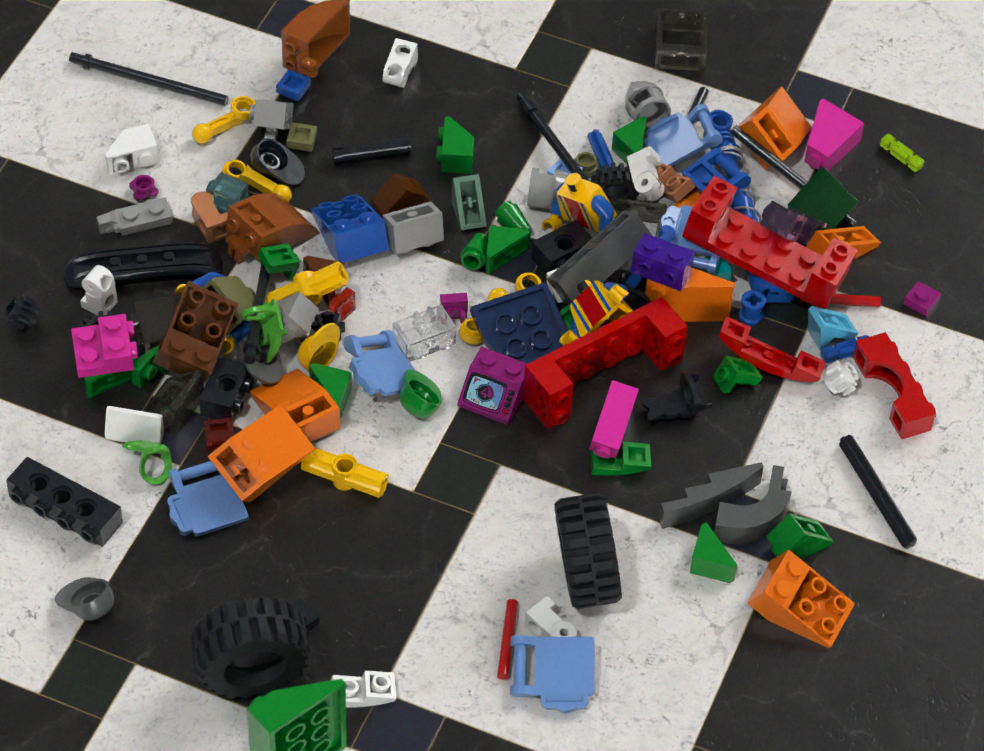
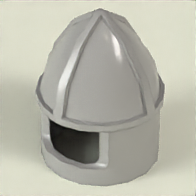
M647 81L630 83L625 95V109L633 120L647 117L645 130L655 125L660 119L670 116L671 108L662 90L656 84Z
M532 168L527 206L549 209L550 211L557 188L560 184L565 183V179L569 174L558 169L554 170V175L539 173V168Z

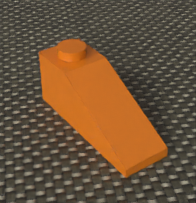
M858 226L817 230L806 247L823 256L833 238H836L858 250L854 258L856 259L877 248L881 242L866 227Z

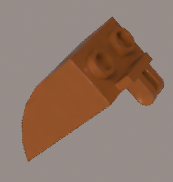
M328 0L314 4L298 13L281 31L282 63L284 68L306 77H316L318 75L317 69L350 35V0Z
M262 193L229 206L226 231L231 235L226 237L225 241L229 244L228 255L234 258L238 264H241L245 261L248 254L253 255L260 261L258 252L261 247L288 243L291 247L320 234V232L285 198L275 193Z

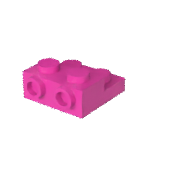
M126 314L98 317L99 325L71 329L78 378L134 370L133 359L138 358L136 341L130 342V337H135L133 321H127Z

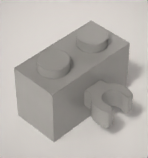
M264 99L255 100V104H251L250 120H253V126L266 127L264 139L269 138L277 141L278 129H290L294 103Z
M432 202L383 215L388 244L395 254L407 253L412 249L422 246H432L434 243L444 240L442 212Z
M301 292L277 301L284 329L288 332V335H281V344L294 339L295 343L300 346L307 337L316 333L310 327L319 308ZM261 325L260 336L264 337Z

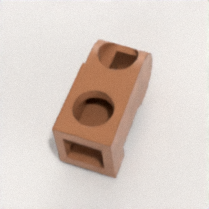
M203 191L194 194L191 197L192 217L208 244L230 236L231 234L226 231L228 212L219 213L214 205L212 194Z

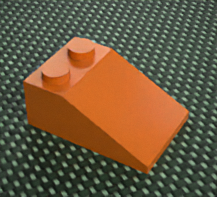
M692 268V273L682 291L647 279L645 295L650 298L651 302L663 297L684 322L724 321L726 316L730 317L735 283Z

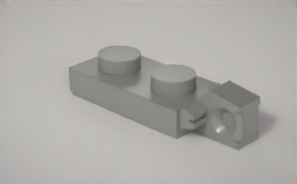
M166 198L112 210L97 216V226L101 235L115 232L121 233L123 236L173 223V216Z

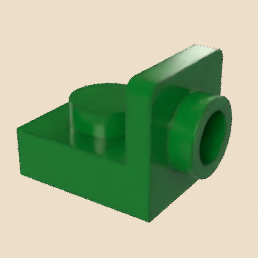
M289 243L261 247L259 249L258 257L268 274L283 272L288 281L293 280L300 261Z
M725 356L713 374V378L722 392L727 394L730 393L736 382L741 385L750 384L757 386L763 378L754 365L742 358Z

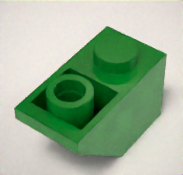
M445 116L444 127H439L438 142H442V146L437 145L436 161H441V172L472 174L474 136L451 117Z

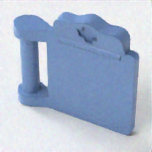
M698 104L685 117L678 112L670 117L660 119L655 125L649 127L646 130L647 138L644 139V144L646 147L650 146L660 155L663 164L673 167L704 149L717 147L722 143L723 138L720 132L715 130L708 116L710 115L708 107L705 104ZM700 121L706 133L701 141L692 122Z
M682 205L681 208L669 206L666 214L661 217L660 228L663 225H669L675 230L676 235L670 243L695 251L697 254L710 256V260L694 257L693 267L707 270V273L715 275L720 256L682 237L693 207Z
M384 330L378 335L364 337L349 335L343 339L344 349L354 356L349 365L354 381L362 386L366 393L372 395L380 392L383 396L400 394L404 385V373L408 369H415L398 347L393 331ZM378 345L384 347L383 349L362 352V348Z
M211 461L180 471L177 468L168 471L171 484L176 492L175 495L167 499L170 520L178 528L182 536L194 533L195 536H200L248 520V512L243 501H241L220 472L218 476L183 486L182 481L218 471Z
M525 635L511 637V647H514V685L510 686V696H541V705L544 709H555L561 713H568L574 709L582 710L587 707L588 696H593L595 693V641L593 637H533ZM527 647H535L534 686L526 685Z

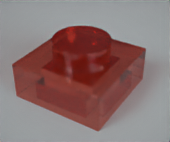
M348 287L340 294L334 295L329 303V311L340 314V322L356 310L355 292Z
M232 418L204 421L207 450L217 449L234 436Z

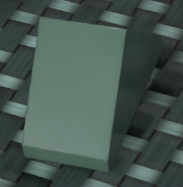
M479 174L452 178V206L460 230L487 226Z

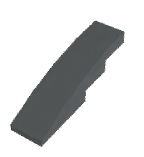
M762 462L709 473L706 484L685 488L683 499L661 503L659 522L662 529L686 523L715 512L719 509L720 502L730 504L741 498L761 483L764 467Z

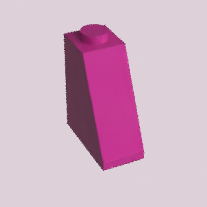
M821 99L808 140L804 162L814 169L819 170L824 166L829 171L861 141L864 123L827 100Z
M612 380L589 448L597 456L616 458L639 389Z

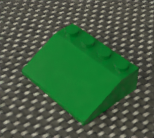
M336 679L273 690L265 696L255 698L247 707L250 751H342L347 747L345 681L343 679Z

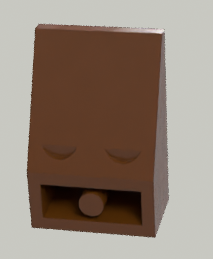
M187 281L152 363L204 385L214 369L239 303Z

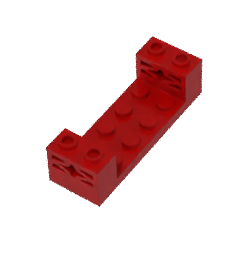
M713 176L692 208L682 237L815 307L827 309L844 281L858 250L833 238L823 256L730 208L738 188Z
M660 297L526 364L523 400L547 429L555 425H561L571 417L573 384L583 379L591 378L595 373L604 368H610L618 361L628 356L636 355L640 350H643L660 371L678 365L683 360L688 325L665 299Z

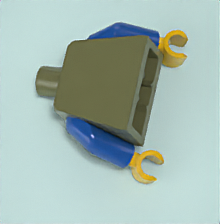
M209 272L192 281V283L239 303L227 332L229 338H225L222 345L225 347L226 353L220 358H225L233 351L235 343L239 344L248 336L251 321L243 320L241 312L254 306L255 292L251 288L246 287L238 276H225L216 272ZM180 284L173 296L182 294L186 284Z

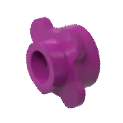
M139 175L131 181L129 188L134 192L133 198L141 201L149 197H156L159 194V190L154 186V179L148 175Z

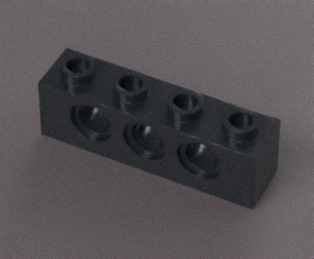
M28 456L6 479L9 497L19 505L24 504L33 509L39 516L52 519L61 528L76 532L87 542H94L103 547L123 523L121 506Z

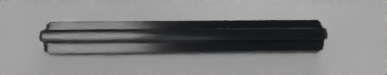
M852 435L843 436L840 439V448L901 546L905 549L913 547L916 544L917 537Z

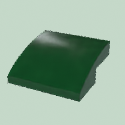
M822 166L787 205L815 233L817 230L835 229L860 201L831 172Z

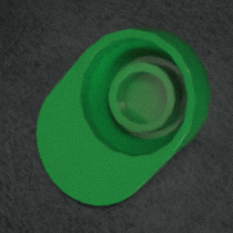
M411 369L406 370L404 373V385L399 394L402 407L410 414L419 418L432 416L442 403L440 389L424 374Z

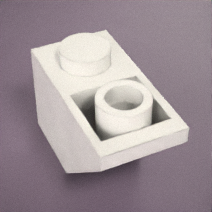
M149 124L124 129L105 154L108 175L159 163L157 143Z

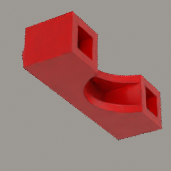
M886 332L857 340L853 359L864 378L882 380L892 386L898 394V398L893 402L889 420L901 440L931 431L934 418L936 417L935 407L931 402H928L923 394L921 384L915 381L908 363L903 361L899 355L896 343L890 340Z

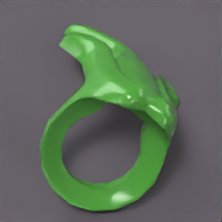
M272 299L270 303L250 307L241 312V318L245 321H261L264 335L261 345L270 344L266 357L267 363H270L278 352L281 344V335H288V332L284 329L280 309L275 299Z
M147 440L129 441L122 445L127 450L141 452L139 473L144 481L157 485L169 478L168 471L172 470L170 450L167 446L159 442ZM151 454H161L165 466L164 471L160 476L151 478L145 472V464Z

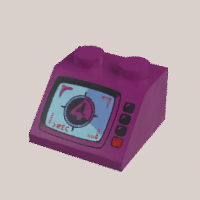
M481 346L469 367L457 406L508 425L523 400L524 373L527 363Z

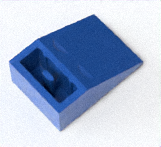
M346 196L342 201L335 203L324 202L319 204L318 207L311 209V213L325 243L336 261L348 262L389 250L385 221L361 196Z

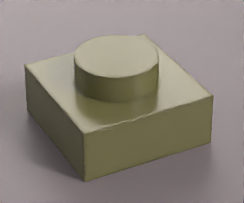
M292 122L286 141L287 148L312 152L317 136V126Z

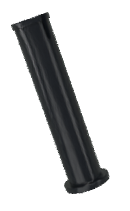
M406 134L403 138L332 148L334 164L401 153L412 154L409 134Z

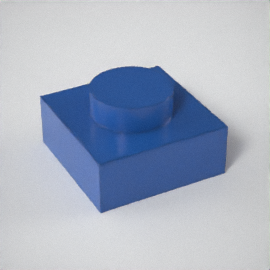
M288 69L277 83L276 93L299 101L311 86V78Z

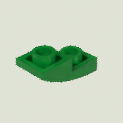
M158 346L146 352L133 363L134 370H131L132 384L139 388H142L148 380L151 381L156 376L157 371L165 375L170 372L152 363Z

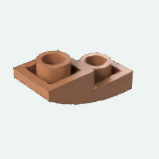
M662 163V165L656 167L658 178L664 185L665 190L662 195L664 198L678 203L695 187L691 178L678 175L672 166Z

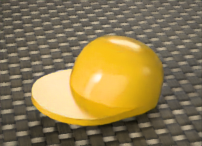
M328 323L300 344L297 360L305 370L309 372V365L313 363L329 366L333 361L339 346L340 328L338 325Z

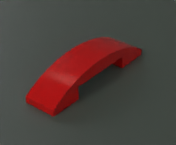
M728 316L725 317L718 336L735 354L748 363L773 375L805 382H818L820 380L826 361L802 350L796 358L748 336L751 329L750 326Z

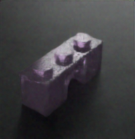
M773 200L763 210L760 225L785 239L795 242L798 240L805 245L809 243L815 231L825 230L827 226L825 222L801 209Z

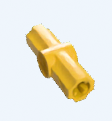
M339 261L316 272H300L293 277V282L269 292L266 297L267 303H270L272 299L280 301L301 292L316 305L321 302L323 295L347 285L349 281L348 274L343 264Z
M316 448L301 462V470L331 480L333 485L339 490L345 491L353 488L379 498L383 496L389 481V474L359 464L353 455L347 453L334 455Z

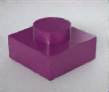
M918 281L905 296L903 304L927 316L940 301L941 293Z

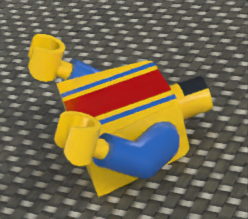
M572 173L566 177L565 183L560 184L557 188L550 209L552 215L544 220L541 225L543 230L552 226V231L563 226L562 220L559 217L562 216L566 221L572 222L577 220L581 226L600 232L613 221L617 214L598 184L581 179L578 173Z
M589 280L580 282L577 286V291L580 295L570 305L573 315L571 330L564 333L559 342L564 346L632 312L633 310L624 301L625 297L629 294L627 288L624 285L613 282L603 284L598 280L592 283Z

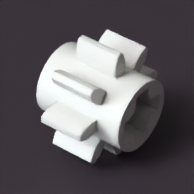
M839 360L828 366L827 376L824 377V381L832 393L842 392L846 396L856 390L855 386L857 383L855 381L859 379V376L852 364L847 362L841 365Z

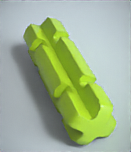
M886 134L882 137L880 146L886 151L890 150L889 153L903 164L907 165L908 163V168L914 172H918L923 168L925 161L918 155L914 156L915 153L900 141L896 142L897 139L891 134Z

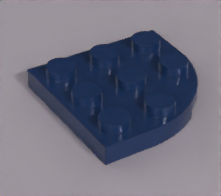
M546 282L471 306L469 310L482 341L492 351L528 364L563 346L559 340L567 332V329Z

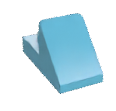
M811 306L808 309V332L819 350L826 347L833 338L850 340L859 334L846 314Z

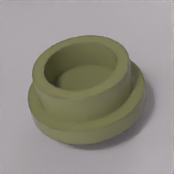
M581 152L574 159L578 166L583 167V173L586 176L595 174V170L599 169V162L591 152Z

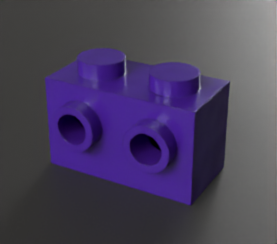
M644 233L633 251L631 273L682 291L692 273L695 251Z

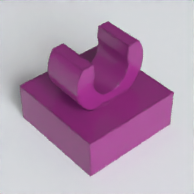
M467 293L440 294V320H444L446 325H450V319H460L461 324L465 322L468 312Z

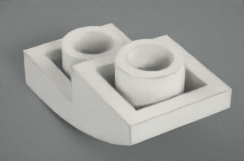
M364 671L362 677L333 675L331 680L343 679L345 681L346 707L375 706L394 702L396 699L394 673Z

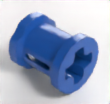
M750 290L742 295L741 304L743 308L739 311V319L745 325L756 326L762 321L763 312L761 309L765 306L766 301L762 293Z

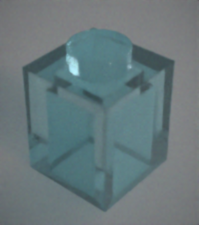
M223 172L215 180H211L206 188V192L214 197L215 207L222 213L228 212L230 205L249 198L248 184Z

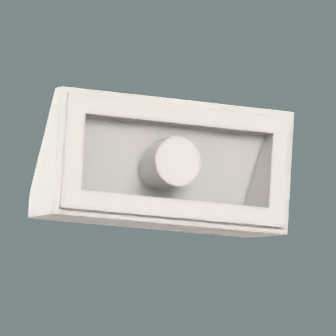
M107 406L105 439L119 442L147 440L161 443L164 434L162 414Z

